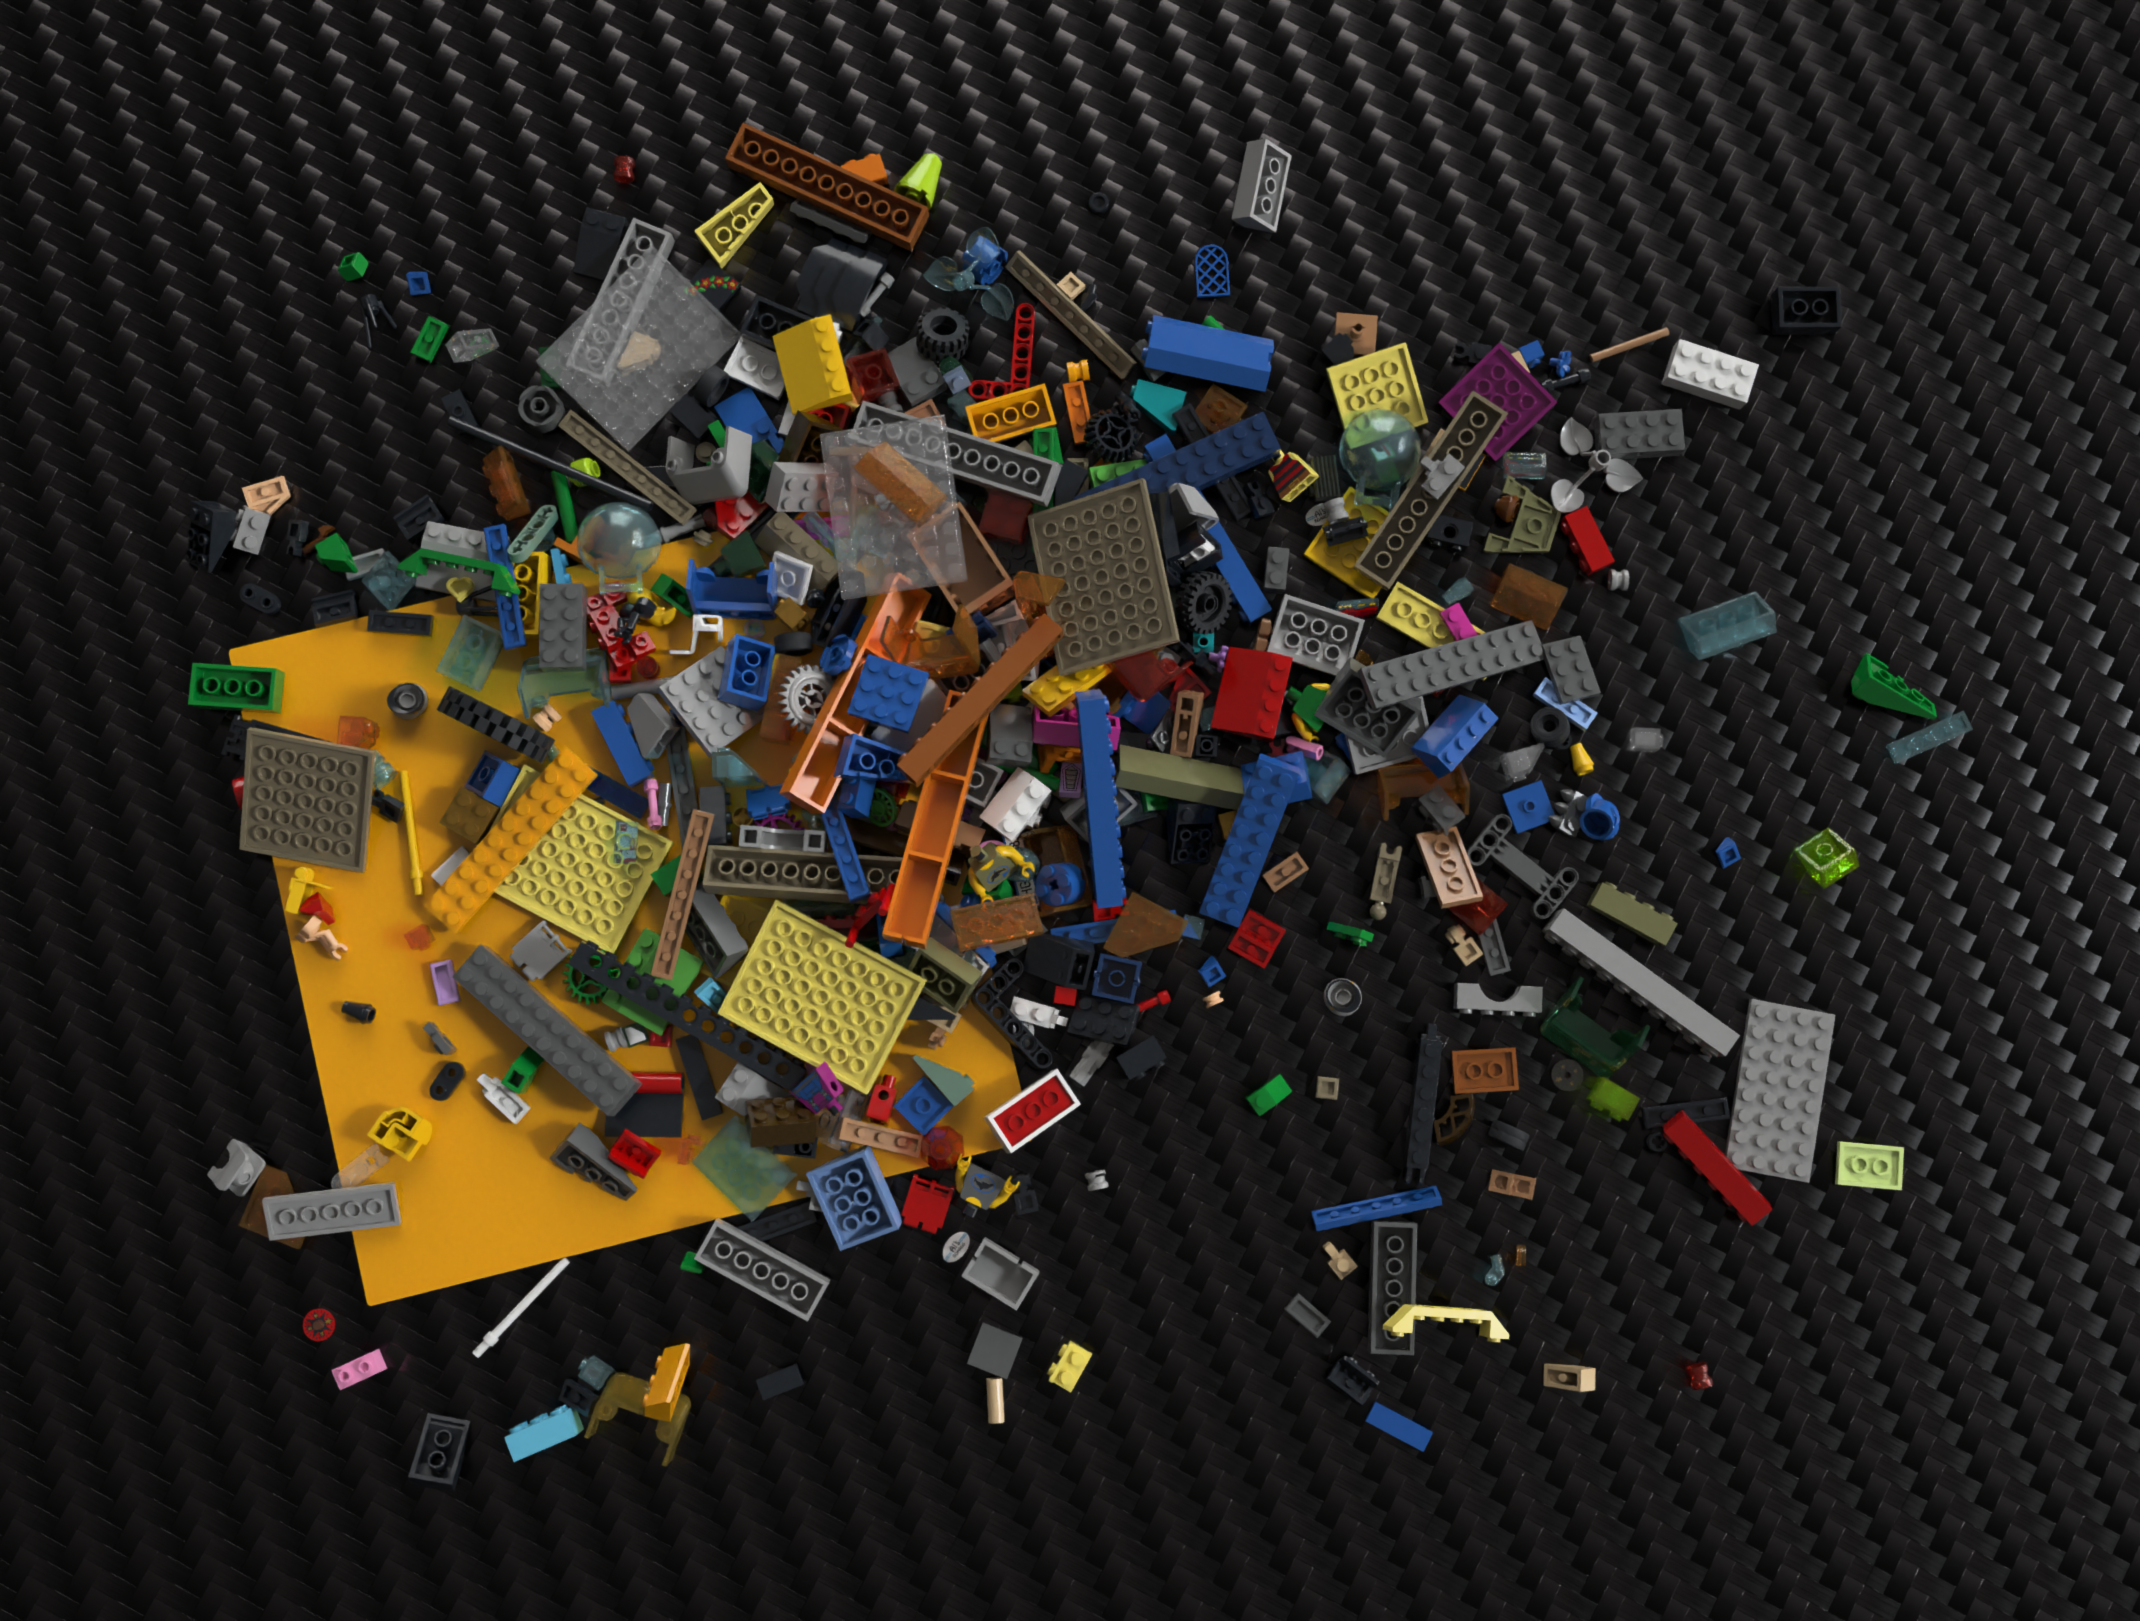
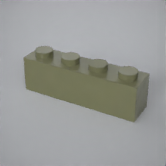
M1599 883L1586 905L1587 907L1660 947L1667 945L1678 924L1672 921V916L1664 912L1659 914L1654 911L1652 905L1646 902L1642 904L1637 902L1635 896L1627 892L1623 894L1617 891V887L1612 883Z

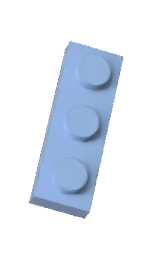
M1546 677L1532 695L1548 707L1560 709L1564 712L1568 721L1583 731L1588 728L1597 715V712L1579 700L1560 705L1552 681Z

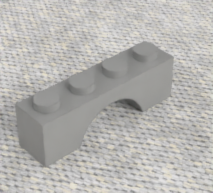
M741 825L739 847L827 853L828 835L826 831L784 830Z
M1454 983L1453 1009H1459V1013L1472 1014V1010H1480V1014L1493 1015V1011H1502L1501 1015L1514 1016V1012H1523V1016L1536 1017V1013H1542L1543 987L1517 986L1514 994L1509 999L1503 1002H1496L1484 995L1479 984Z

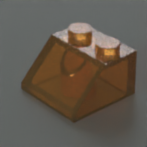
M339 717L337 744L370 749L376 744V739L380 735L378 723L366 717Z

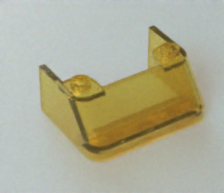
M616 1373L611 1376L596 1403L584 1438L589 1439L596 1433L600 1419L604 1421L612 1419L616 1415L618 1407L645 1416V1408L642 1407V1402L645 1394L649 1395L651 1389L649 1388V1382L625 1373ZM681 1393L679 1394L670 1422L654 1419L659 1421L656 1428L657 1437L669 1444L662 1463L663 1466H667L673 1459L691 1408L690 1399Z

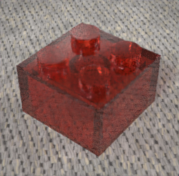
M885 348L848 358L844 364L848 382L858 406L862 405L863 401H875L879 396L887 392H897L900 386Z
M990 490L978 530L983 535L1022 545L1028 527L1027 516L1032 514L1033 504L1030 500Z

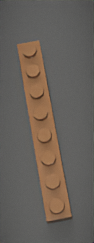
M693 809L651 972L652 976L668 980L673 979L715 814Z

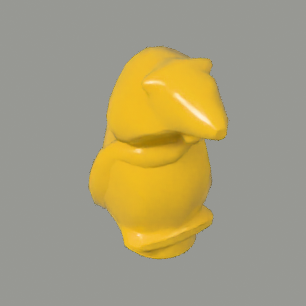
M637 581L625 591L628 594V603L635 604L639 597H646L657 606L654 615L647 619V622L660 627L671 623L674 619L676 608L657 605L652 592L644 587V582L640 584Z

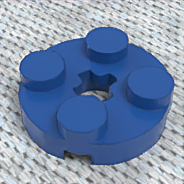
M844 634L836 636L832 640L834 644L830 648L826 646L821 655L820 667L824 668L823 671L831 676L840 673L842 670L846 672L852 665L851 659L857 648V643Z

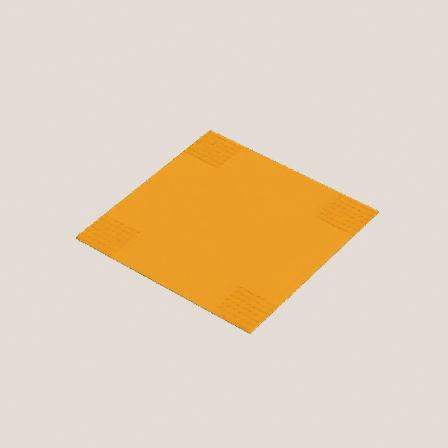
M873 494L858 497L857 550L879 518L882 519L877 497ZM850 499L832 503L830 512H802L794 520L849 515ZM884 527L857 565V571L862 572L865 577L867 603L861 614L868 616L887 576L895 574ZM750 529L746 530L737 540H739ZM719 531L710 533L712 534L710 538L714 541L708 547L693 540L694 537L596 560L598 564L594 570L580 564L567 567L566 572L570 574L572 583H583L587 588V597L599 593V588L619 581L624 592L637 581L640 584L644 582V587L650 590L662 573L674 579L686 589L689 559H694L696 569L708 567L734 543ZM849 537L815 540L844 567L837 576L841 575L849 563ZM761 549L759 553L768 568L767 570H769V563L772 562V558ZM551 571V584H557L554 571ZM757 573L752 575L741 574L737 577H734V575H732L731 578L756 579ZM652 592L657 605L672 608L671 605ZM453 596L387 611L433 615L432 637L368 632L369 616L234 648L229 651L231 665L277 668L285 672L281 714L241 711L243 721L251 723L252 719L333 743L376 751L373 796L375 789H379L384 792V796L388 794L403 803L399 771H408L419 866L423 872V878L421 879L423 895L414 896L413 881L410 880L409 871L411 870L404 811L402 819L395 823L380 814V808L371 805L366 871L363 873L272 856L342 1188L395 1182L401 1224L352 1231L366 1301L369 1306L713 1221L717 1218L721 1219L807 1197V1191L796 1190L798 1180L809 1182L806 1175L807 1172L851 1150L864 1146L837 1139L841 1117L882 1126L868 1122L866 1114L875 1085H881L884 1074L896 1077L894 1089H897L895 1104L923 1076L941 1092L913 1059L915 1055L955 1070L963 1076L967 1074L974 1081L972 1085L974 1090L955 1107L953 1106L923 1137L919 1157L871 1147L884 1178L956 1160L960 1154H962L961 1158L1003 1148L983 1117L1021 1092V1086L1010 1043L973 1006L971 997L968 1000L969 1003L966 1009L960 1008L957 1012L962 1016L952 1034L947 1031L944 1035L947 1038L942 1048L938 1046L935 1050L928 1046L930 1042L929 1037L938 1026L927 1020H906L869 1094L866 1095L837 1079L843 1087V1092L835 1099L841 1104L843 1109L835 1116L826 1107L815 1114L816 1137H818L815 1159L772 1154L773 1146L750 1147L745 1116L721 1101L723 1114L702 1121L676 1043V1039L690 1035L688 1032L669 1022L667 1026H673L671 1048L649 1046L650 1030L601 1002L600 997L599 1004L597 1005L594 1004L593 999L590 1005H586L585 999L582 1003L577 1002L578 996L576 998L570 997L574 990L569 992L565 990L570 984L563 983V980L568 979V976L562 973L563 971L569 972L570 968L565 967V964L569 963L570 956L574 955L582 941L587 942L586 940L495 892L457 934L451 931L424 906L441 887L431 875L461 846H464L471 853L478 845L439 822L460 787H464L485 750L520 770L525 764L542 773L563 748L567 747L598 774L582 794L592 800L602 796L605 800L604 806L649 829L647 818L650 817L648 794L644 792V782L633 788L628 786L591 714V711L613 700L611 686L626 683H610L609 657L605 650L599 648L597 643L598 637L595 633H591L588 624L586 671L544 672L539 668V639H526L527 646L505 650L499 617L460 616L456 610L457 600ZM777 596V603L784 598ZM475 599L478 606H497L494 602ZM806 599L805 604L798 606L807 613L812 621L817 608L808 607ZM621 604V605L615 607V609H616L618 615H619V611L621 610L623 604ZM676 609L672 622L660 627L646 620H641L636 624L632 636L647 631L656 647V651L641 658L631 666V683L677 676L718 647L722 646L726 651L727 643L735 634L750 638L746 633V626L753 620L723 618V642H718V631H698L696 651L692 654H669V650H691L693 616L689 618ZM491 610V611H485V612H496V613H498V610ZM778 617L773 620H757L764 625V634L755 640L774 645L775 636L792 631ZM705 618L706 623L718 624V618ZM758 622L750 623L747 628L751 636H756L763 632ZM811 623L802 632L811 634ZM911 639L899 661V664L905 665ZM812 644L813 651L809 654L797 657H781L773 695H768L766 702L773 712L711 757L707 756L686 729L699 810L700 787L725 785L727 793H731L732 805H729V812L733 813L738 807H747L746 789L756 790L765 788V785L783 784L785 777L788 776V768L793 766L791 759L801 750L808 734H804L805 727L802 731H796L798 724L790 727L792 719L784 720L788 713L780 712L785 707V705L778 704V701L784 699L778 693L785 691L780 687V684H788L784 677H792L789 673L792 670L798 673L797 667L804 669L805 665H810L812 669L814 665H817L820 669V659L825 648ZM400 683H415L422 686L427 693V707L422 714L414 719H401L388 707V694L392 689L399 686ZM805 685V686L802 688V690L806 691V690H807V685ZM451 686L553 738L555 742L543 764L438 711L437 708L448 687ZM659 693L652 694L670 715V707ZM822 693V698L825 701L824 693ZM633 697L614 700L617 704L621 703L626 711L624 717L627 723L631 722L627 708L632 702ZM546 703L550 704L562 716L558 722L552 724V728L548 732L542 729L532 718L536 713H540L543 710V706ZM815 708L816 714L820 712V708ZM803 710L807 714H810L809 710ZM866 734L865 738L870 739L871 735ZM665 748L659 758H646V760H651L655 768L652 771L655 777L651 779L657 780L658 788L659 783L672 784L667 749ZM876 781L875 788H885L891 796L895 797L894 800L898 807L897 814L904 800L907 802L908 800L918 802L922 791L921 786L916 787L910 783ZM673 786L671 789L670 803H672V807L669 810L668 826H662L658 830H651L674 842L662 866L681 855L683 851ZM659 790L656 792L657 802H658V792H659ZM790 800L791 809L788 810V818L792 814L796 815L794 822L797 820L802 821L798 828L805 827L806 830L826 831L820 814H812ZM761 819L755 820L758 821L760 824L763 822ZM732 821V824H730L733 834L732 846L739 847L740 827ZM776 822L779 829L793 830L791 825L786 822ZM898 829L896 831L900 834L909 836V833L904 832L902 830ZM828 838V849H827V853H833V850H832V847H831V844H830V841H829V838ZM704 855L701 867L705 872L706 856ZM964 861L956 886L943 883L941 894L944 895L945 903L949 907L959 905L964 897L961 891L968 875L966 861ZM299 867L311 868L314 871L313 882L334 887L333 889L314 886L312 895L319 892L332 906L336 922L327 925L318 915L314 916L322 921L318 931L330 929L337 942L347 946L348 950L346 953L336 949V953L342 957L339 961L334 960L319 941L301 943L294 938L312 918L310 915L294 914L285 911L290 894L288 890L292 877L297 878L295 870ZM655 881L651 885L615 954L618 956L617 961L624 964L645 928L660 935L662 933L670 898L663 895ZM715 894V897L717 898L719 903L723 895ZM740 896L769 911L775 900H779L805 915H810L816 921L823 920V916H836V920H844V916H855L854 903ZM965 919L967 930L970 933L974 931L977 934L982 931L981 925L977 926ZM545 920L548 923L549 929L555 935L558 934L559 940L567 949L570 948L573 952L542 980L537 978L531 982L522 972L527 965L524 964L520 968L509 956L514 952L512 948L539 923ZM685 932L681 948L694 955L697 949ZM903 940V955L890 956V959L893 962H899L908 969L913 959L908 960ZM480 944L487 946L629 1072H684L685 1091L682 1138L640 1137L660 1149L661 1154L648 1170L644 1179L633 1175L629 1170L620 1165L637 1187V1191L627 1201L603 1190L602 1185L595 1181L591 1183L585 1181V1176L577 1172L573 1174L566 1172L549 1159L562 1141L579 1123L588 1127L597 1135L609 1152L618 1137L604 1136L606 1114L546 1060L526 1093H516L531 1107L517 1124H514L484 1096L485 1094L482 1090L485 1087L477 1079L486 1073L491 1079L497 1077L503 1080L511 1065L529 1045L459 982L457 984L461 1001L438 1006L430 964L451 959L456 973ZM589 959L592 967L601 962L597 959ZM989 967L976 989L993 973L992 968ZM577 970L576 982L579 985V982L582 979V974L579 970ZM701 972L696 976L686 996L693 999L692 1004L700 1007L702 1004L711 1009L694 992L710 977ZM588 977V980L596 981L595 979ZM712 978L714 981H717L727 992H729L731 988L730 986ZM993 980V986L996 988L995 980ZM592 984L585 988L583 992L593 994L601 989ZM923 991L919 995L920 998H923L924 995L930 997ZM979 993L978 1000L980 1003L985 1004L987 997L984 993ZM344 1002L371 1004L376 1009L374 1020L370 1024H361L341 1011ZM994 1008L993 1016L996 1019H1000L1001 1011L998 1008ZM688 1009L684 1011L683 1017L687 1021H692L695 1019L696 1014L693 1010ZM712 1010L710 1014L718 1018L719 1015ZM711 1020L704 1021L702 1023L703 1030L707 1032L712 1031L714 1023ZM732 1021L729 1023L734 1028L739 1026ZM434 1022L439 1030L457 1048L453 1054H440L434 1048L435 1042L423 1029L427 1023ZM619 1027H622L625 1032L626 1028L632 1027L644 1033L646 1040L632 1045L628 1041V1047H619L615 1052H610L604 1033L608 1031L614 1032ZM724 1031L721 1033L720 1038L724 1042H730L733 1039V1034L730 1031ZM750 1031L748 1033V1036L753 1039L758 1036ZM699 1039L716 1092L718 1093L738 1061ZM765 1040L766 1042H768L766 1045L767 1047L771 1048L772 1050H774L775 1047L781 1049L786 1053V1058L790 1060L796 1058L803 1062V1067L806 1068V1063L804 1060ZM747 1041L739 1045V1049L743 1053L749 1052L752 1048L751 1044ZM762 1052L758 1055L757 1059L760 1063H767L770 1060V1055ZM449 1062L461 1063L465 1067L466 1074L451 1097L444 1101L433 1099L430 1095V1086L443 1067ZM780 1063L777 1065L776 1071L784 1074L788 1071L789 1067L786 1063ZM455 1069L450 1070V1075L453 1077L456 1074ZM807 1072L804 1074L801 1081H803L807 1077ZM439 1086L437 1092L442 1094L443 1088ZM882 1095L880 1100H886L888 1096ZM402 1106L415 1112L432 1125V1134L427 1145L422 1144L410 1162L367 1136L384 1111L388 1112L393 1108ZM893 1107L890 1122L886 1128L923 1136Z

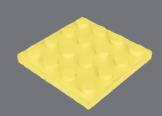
M1406 342L1326 368L1350 449L1428 423Z

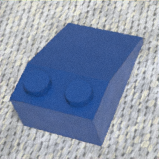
M749 386L714 406L726 427L730 426L752 435L751 456L759 452V448L768 444L767 436L775 433L777 438L780 437Z

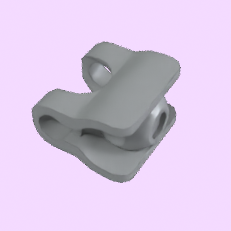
M232 1139L227 1146L230 1153L227 1165L222 1169L213 1166L207 1175L219 1190L226 1191L230 1189L237 1196L243 1197L260 1175L266 1163L248 1145Z

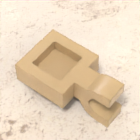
M1329 1241L1322 1246L1331 1257L1327 1261L1328 1265L1341 1280L1358 1267L1344 1249L1338 1252Z

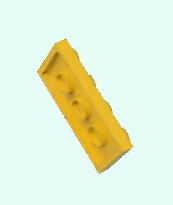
M1109 662L1062 677L1059 675L1058 666L1055 665L1025 687L1022 693L1031 703L1051 717L1075 699V692L1088 690L1112 672L1114 667Z

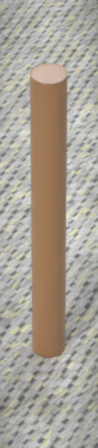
M1666 327L1590 354V360L1595 362L1668 336L1669 330Z

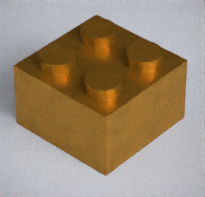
M461 786L439 823L473 843L479 844L488 834L501 808Z

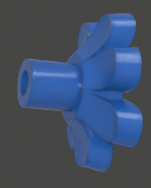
M1561 351L1558 359H1550L1549 365L1557 368L1556 374H1558V377L1563 378L1565 373L1568 374L1570 372V367L1567 365L1571 363V351Z

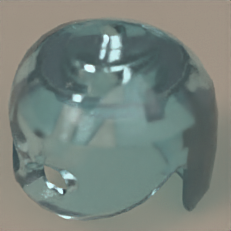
M1014 847L1024 857L1023 860L1025 862L1034 864L1035 872L1030 868H1026L1025 871L1029 873V878H1026L1022 875V867L1019 865L1020 868L1007 877V879L1014 882H1028L1038 874L1040 861L1035 853L1028 848Z

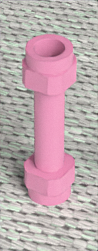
M656 779L644 781V792L648 794L650 812L647 822L651 830L662 828V816L658 815L656 792L659 788Z

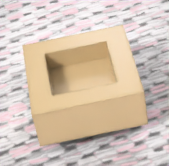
M1072 272L1056 285L1071 300L1076 298L1085 289V284Z

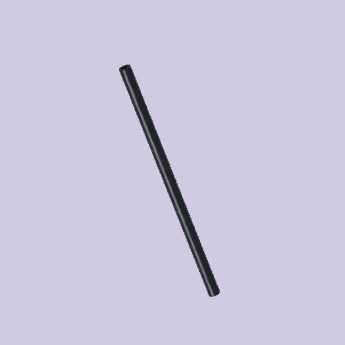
M451 416L448 419L447 425L644 510L651 511L653 507V502L458 418Z

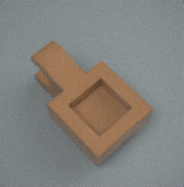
M937 1027L935 1032H932L929 1037L930 1042L928 1046L935 1050L938 1046L942 1048L947 1038L944 1035L946 1031Z

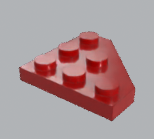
M748 482V490L743 497L715 501L717 531L734 543L771 507L764 501L766 495Z

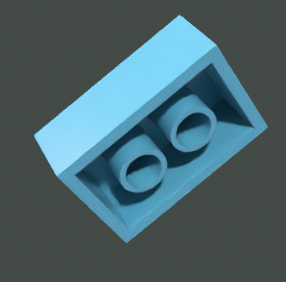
M565 1404L550 1412L549 1416L546 1412L529 1421L530 1424L525 1421L514 1426V1428L509 1430L510 1434L504 1438L512 1459L516 1462L572 1438L584 1428L578 1412Z

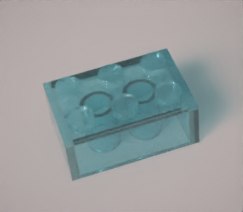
M464 615L436 671L456 682L481 692L504 645L501 631Z

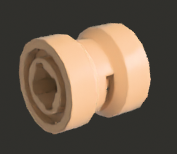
M546 703L543 706V710L540 713H536L532 718L542 729L548 732L552 728V724L558 722L562 716L550 704Z

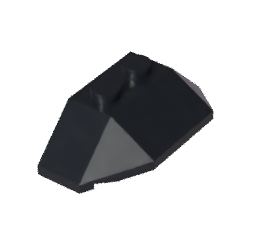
M846 568L841 575L837 576L828 585L824 593L825 604L817 608L811 621L812 644L826 648V646L830 648L834 644L832 640L836 636L844 634L849 638L851 637L867 603L865 577L862 572Z

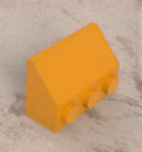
M685 1343L665 1348L663 1355L658 1356L655 1366L657 1368L656 1375L652 1374L649 1382V1388H651L649 1395L645 1394L642 1402L646 1417L666 1422L671 1421L690 1365V1344Z

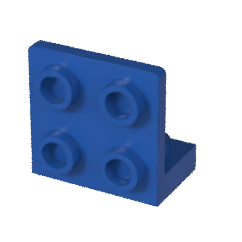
M1138 678L1111 716L1119 717V719L1123 717L1146 734H1151L1172 702Z

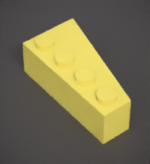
M759 182L695 230L697 238L720 268L727 264L774 206L773 198L762 183Z

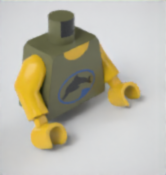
M990 842L983 848L975 846L971 849V857L968 859L971 866L968 869V881L976 895H980V902L984 909H987L984 901L987 899L991 900L994 905L992 896L986 894L985 891L990 892L1020 868L1019 865L1022 867V875L1026 878H1029V873L1025 871L1026 868H1030L1035 872L1034 864L1025 862L1023 860L1024 857L1010 845H996Z

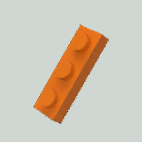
M1081 380L1063 384L1075 445L1088 442L1083 440L1085 435L1083 431L1086 427V422L1091 419L1084 383Z

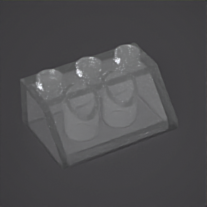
M837 1079L843 1087V1092L835 1099L841 1104L843 1109L835 1116L826 1107L815 1114L816 1137H818V1142L847 1153L852 1142L837 1139L841 1117L861 1121L872 1093L869 1092L866 1095Z

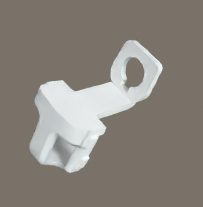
M694 614L691 650H669V654L694 653L697 646L698 631H718V642H723V618L719 615ZM705 618H718V624L706 623Z

